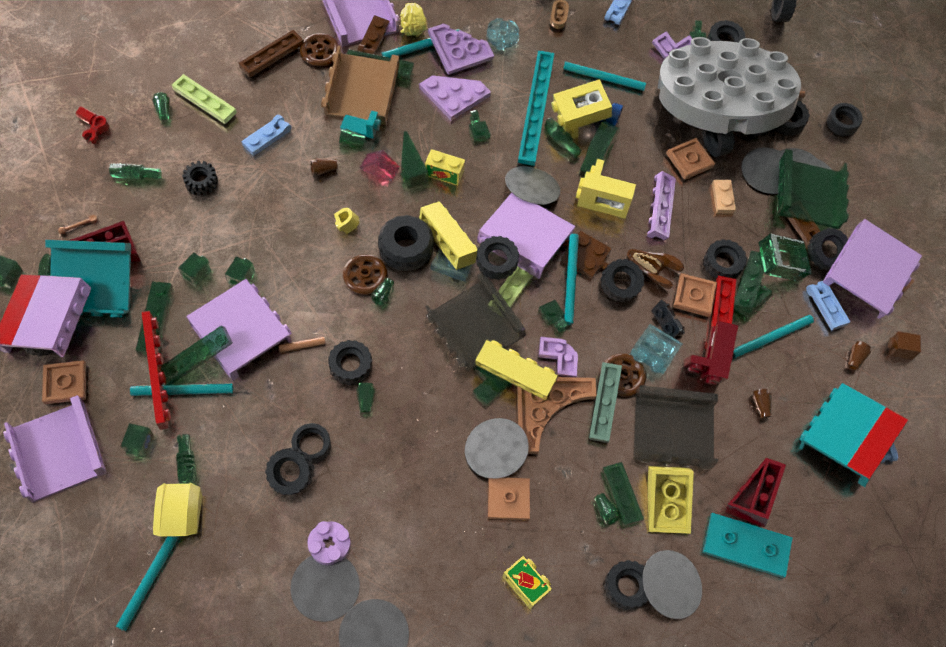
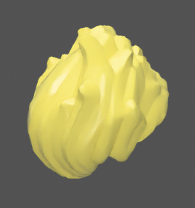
M407 3L400 14V25L403 28L401 33H405L407 36L419 37L420 34L427 30L426 17L420 5Z

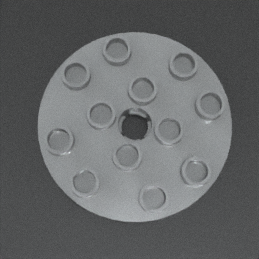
M696 37L691 40L690 45L670 51L661 65L658 89H660L659 99L663 106L671 114L687 124L716 133L727 134L730 131H739L744 134H755L777 128L792 117L798 102L801 81L798 73L787 62L788 56L778 51L769 52L759 48V42L754 39L745 38L737 43L710 41L707 38Z

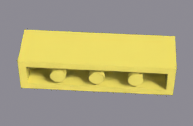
M440 201L421 207L419 218L428 224L432 230L435 243L454 268L458 270L474 264L477 257V247L470 241L467 234L462 231L457 221L451 217L447 208H444Z
M486 340L475 360L477 366L544 400L547 399L558 376L554 370L548 367L542 368L537 365L536 361L530 358L524 359L519 356L518 352L512 349L508 351L494 340L491 342Z

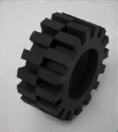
M197 161V164H194L192 162L191 167L187 165V170H183L184 174H182L185 186L193 195L197 193V196H201V193L207 195V191L212 193V188L216 189L218 178L215 168L210 163L207 164L206 161H203L201 164L200 161ZM198 175L207 176V178L201 182L194 181V178Z

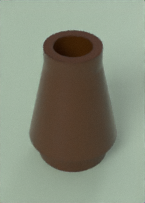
M314 158V160H310V168L313 175L316 174L318 176L338 169L336 159Z
M857 341L853 344L847 366L852 370L858 371L871 354V346L862 341Z
M769 389L753 391L754 396L752 398L760 418L772 417V393H769Z

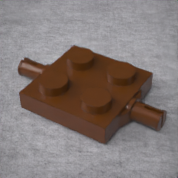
M580 230L578 233L577 271L593 279L598 271L601 269L605 270L609 265L606 263V258L612 248ZM565 240L562 246L566 248V252L562 256L561 262L568 265L569 241Z

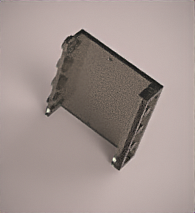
M483 273L477 275L478 284L438 308L432 310L428 305L425 306L428 313L425 315L431 325L435 324L437 335L440 339L444 337L446 348L450 353L454 352L457 356L455 357L457 364L460 368L463 366L467 372L477 367L475 360L486 340L490 342L494 340L500 343L502 348L506 349L526 336L525 327L490 279L484 276Z
M639 385L635 401L634 459L644 463L656 461L662 465L674 463L679 464L681 467L699 466L700 469L706 470L713 468L718 462V459L714 458V406L718 402V394Z

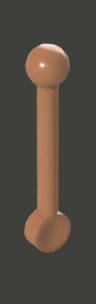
M91 215L89 219H86L84 221L78 222L65 228L60 227L58 229V232L60 234H65L66 231L84 225L86 223H95L97 222V217L95 215Z

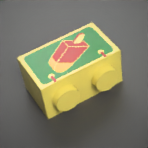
M431 149L425 162V176L458 186L464 173L465 160Z
M522 556L504 572L503 578L531 610L551 592L552 588L550 587V581L544 575L540 576L536 571L537 567L532 560Z

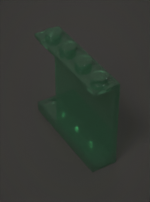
M786 149L779 160L777 215L800 219L809 223L811 221L818 225L840 229L849 218V213H847L849 199H847L849 185H847L849 176L847 163H844L839 171H834L793 161V151Z

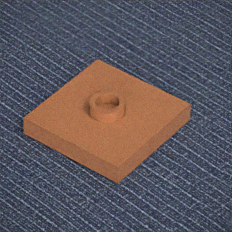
M697 138L667 150L666 153L684 179H688L715 166L714 161Z
M681 273L673 308L710 317L717 282Z
M84 360L43 365L42 402L44 405L71 402L70 398L77 395L81 400H86V362Z
M489 478L488 519L529 520L530 478Z

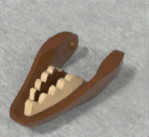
M630 249L627 252L628 259L638 265L645 276L666 289H671L673 284L668 279L659 276V272L666 267L678 272L684 270L683 263L675 256L669 254L652 253L637 249Z

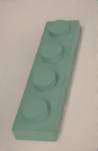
M602 363L589 436L590 440L609 443L622 369L621 365Z

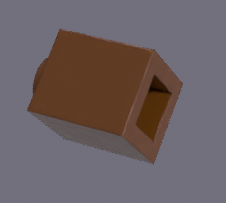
M898 331L888 342L890 356L913 360L921 353V335Z

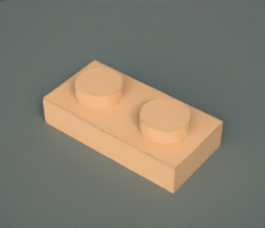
M713 180L712 188L716 213L734 214L736 208L731 180Z

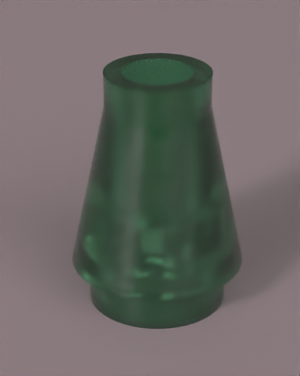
M164 92L155 93L152 102L160 120L169 119L170 98Z
M347 128L346 130L341 129L339 143L343 144V146H364L365 136Z
M385 278L372 292L371 300L376 305L384 306L389 302L394 281L390 278Z
M359 383L358 388H356L360 407L359 412H372L376 390L373 383Z
M604 493L594 497L601 522L608 526L620 519L619 510Z

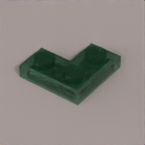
M476 364L473 365V369L485 381L475 388L472 394L487 407L509 388L512 383L480 368Z

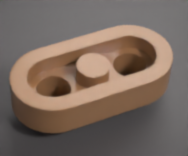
M556 0L553 3L550 19L552 27L557 29L565 27L569 10L567 1Z

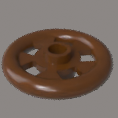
M317 33L308 36L300 46V54L304 61L310 65L327 66L333 63V53L337 51V47L340 45L331 35ZM324 41H328L330 44L327 45V44H325V43H323V42H324ZM312 49V54H307V50ZM329 50L333 51L332 55L327 54Z
M368 254L353 257L346 263L343 269V280L346 286L351 291L362 295L373 294L379 291L385 285L388 277L387 268L383 261L376 256ZM364 262H371L372 266L364 265ZM355 265L358 266L359 268L356 270V272H353L351 270ZM374 270H380V276H375ZM355 277L360 281L357 285L352 281ZM373 281L374 285L366 286L365 283Z
M620 353L612 355L604 361L605 363L621 365V372L627 374V376L620 375L617 396H633L643 389L646 383V370L637 358L629 354ZM623 361L631 363L630 368L622 365ZM633 372H638L639 379L633 378ZM624 384H632V388L625 389Z

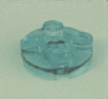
M503 18L495 19L488 25L486 32L487 40L493 46H496L498 50L509 48L519 40V27L512 20L503 21Z

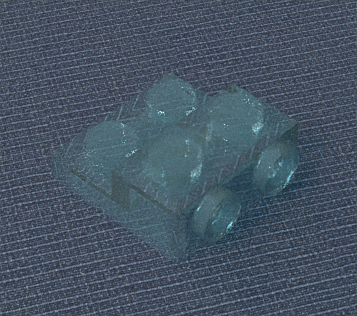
M649 324L634 345L630 355L633 356L635 361L643 362L650 366L653 372L664 374L683 343Z

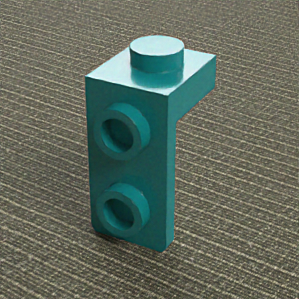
M372 110L368 120L345 115L340 129L353 134L374 138L376 131L380 128L381 120H378V112Z

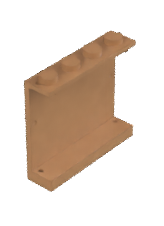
M338 46L337 51L333 53V67L329 69L330 80L325 85L326 96L322 98L321 102L325 115L344 118L345 115H350L368 120L372 110L378 112V120H381V124L386 125L400 65L399 56L392 55L391 61L342 54L341 46Z

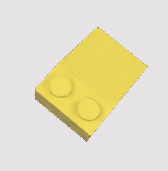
M648 466L649 532L691 534L694 472L690 468Z

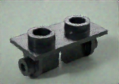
M660 300L651 311L669 340L672 341L677 335L682 336L685 334V327L682 326L678 318L674 319L676 315L671 309L670 304Z

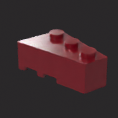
M125 221L68 240L131 243V262L141 261Z
M765 458L749 480L740 488L735 497L727 504L725 513L765 527L786 464Z

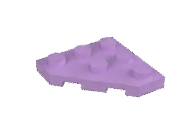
M446 24L428 29V34L448 75L494 58V54L487 41L477 40L471 37L472 35L460 30L459 32L453 30Z
M431 76L419 83V88L450 121L491 96V91L481 81Z

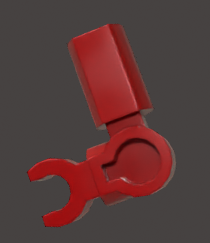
M80 106L76 111L75 115L77 118L91 125L89 130L83 132V138L87 140L89 136H92L89 140L92 144H95L98 140V135L109 129L106 118L96 115L83 106Z

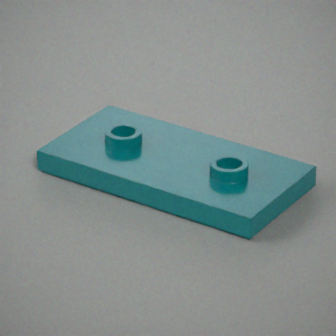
M711 513L702 553L784 579L787 574L793 537Z

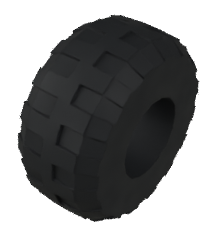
M410 215L394 217L386 222L378 236V248L381 258L387 265L400 271H412L422 267L429 261L433 252L434 238L432 230L420 218ZM408 239L412 240L415 244L409 247H403L398 245L397 243L401 240Z

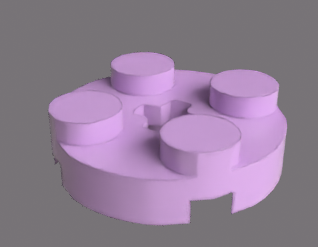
M320 522L309 534V552L313 559L322 565H333L338 561H342L350 551L349 533L339 523ZM331 538L335 545H330L329 548H326L324 541Z

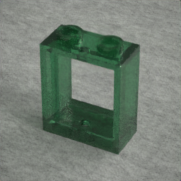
M770 233L758 242L766 275L799 282L811 274L804 241ZM780 251L789 253L792 267L782 264Z

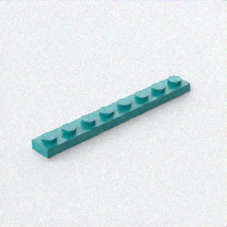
M538 50L518 163L535 166L555 53Z

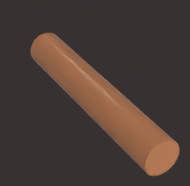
M320 337L279 345V350L281 353L325 345V339Z

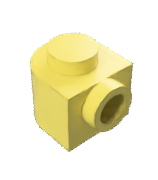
M343 208L334 214L336 218L335 225L339 231H344L348 234L359 225V217L349 208Z

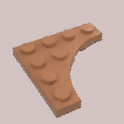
M557 377L546 400L517 386L518 425L527 436L528 454L539 453L541 434L548 421L560 409L577 401L596 398L595 378Z

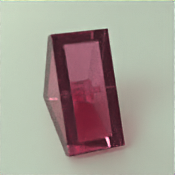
M384 150L368 153L360 165V169L392 182L399 170V166Z

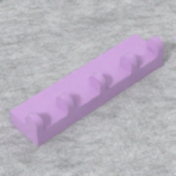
M661 171L654 178L657 183L653 189L655 199L651 203L653 215L649 218L651 230L647 232V237L653 238L657 236L666 240L669 238L676 178Z

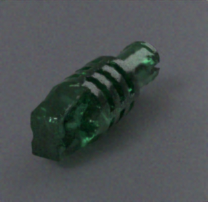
M547 119L544 127L548 134L561 148H565L573 158L578 157L582 150L573 142V137L567 131L565 132L563 126H560L554 119Z
M116 163L109 166V173L112 177L139 181L145 179L161 180L162 178L161 168H148L143 164L133 165L132 163Z
M182 434V437L181 435L177 436L178 453L176 455L178 481L179 484L192 483L196 485L197 473L195 454L191 451V437L189 434Z

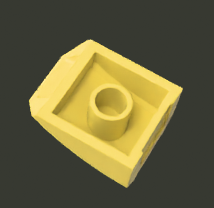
M164 483L157 488L153 535L161 537L197 534L203 498L199 486L192 483Z

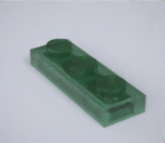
M619 462L603 467L602 471L623 527L643 521L644 517L623 463Z

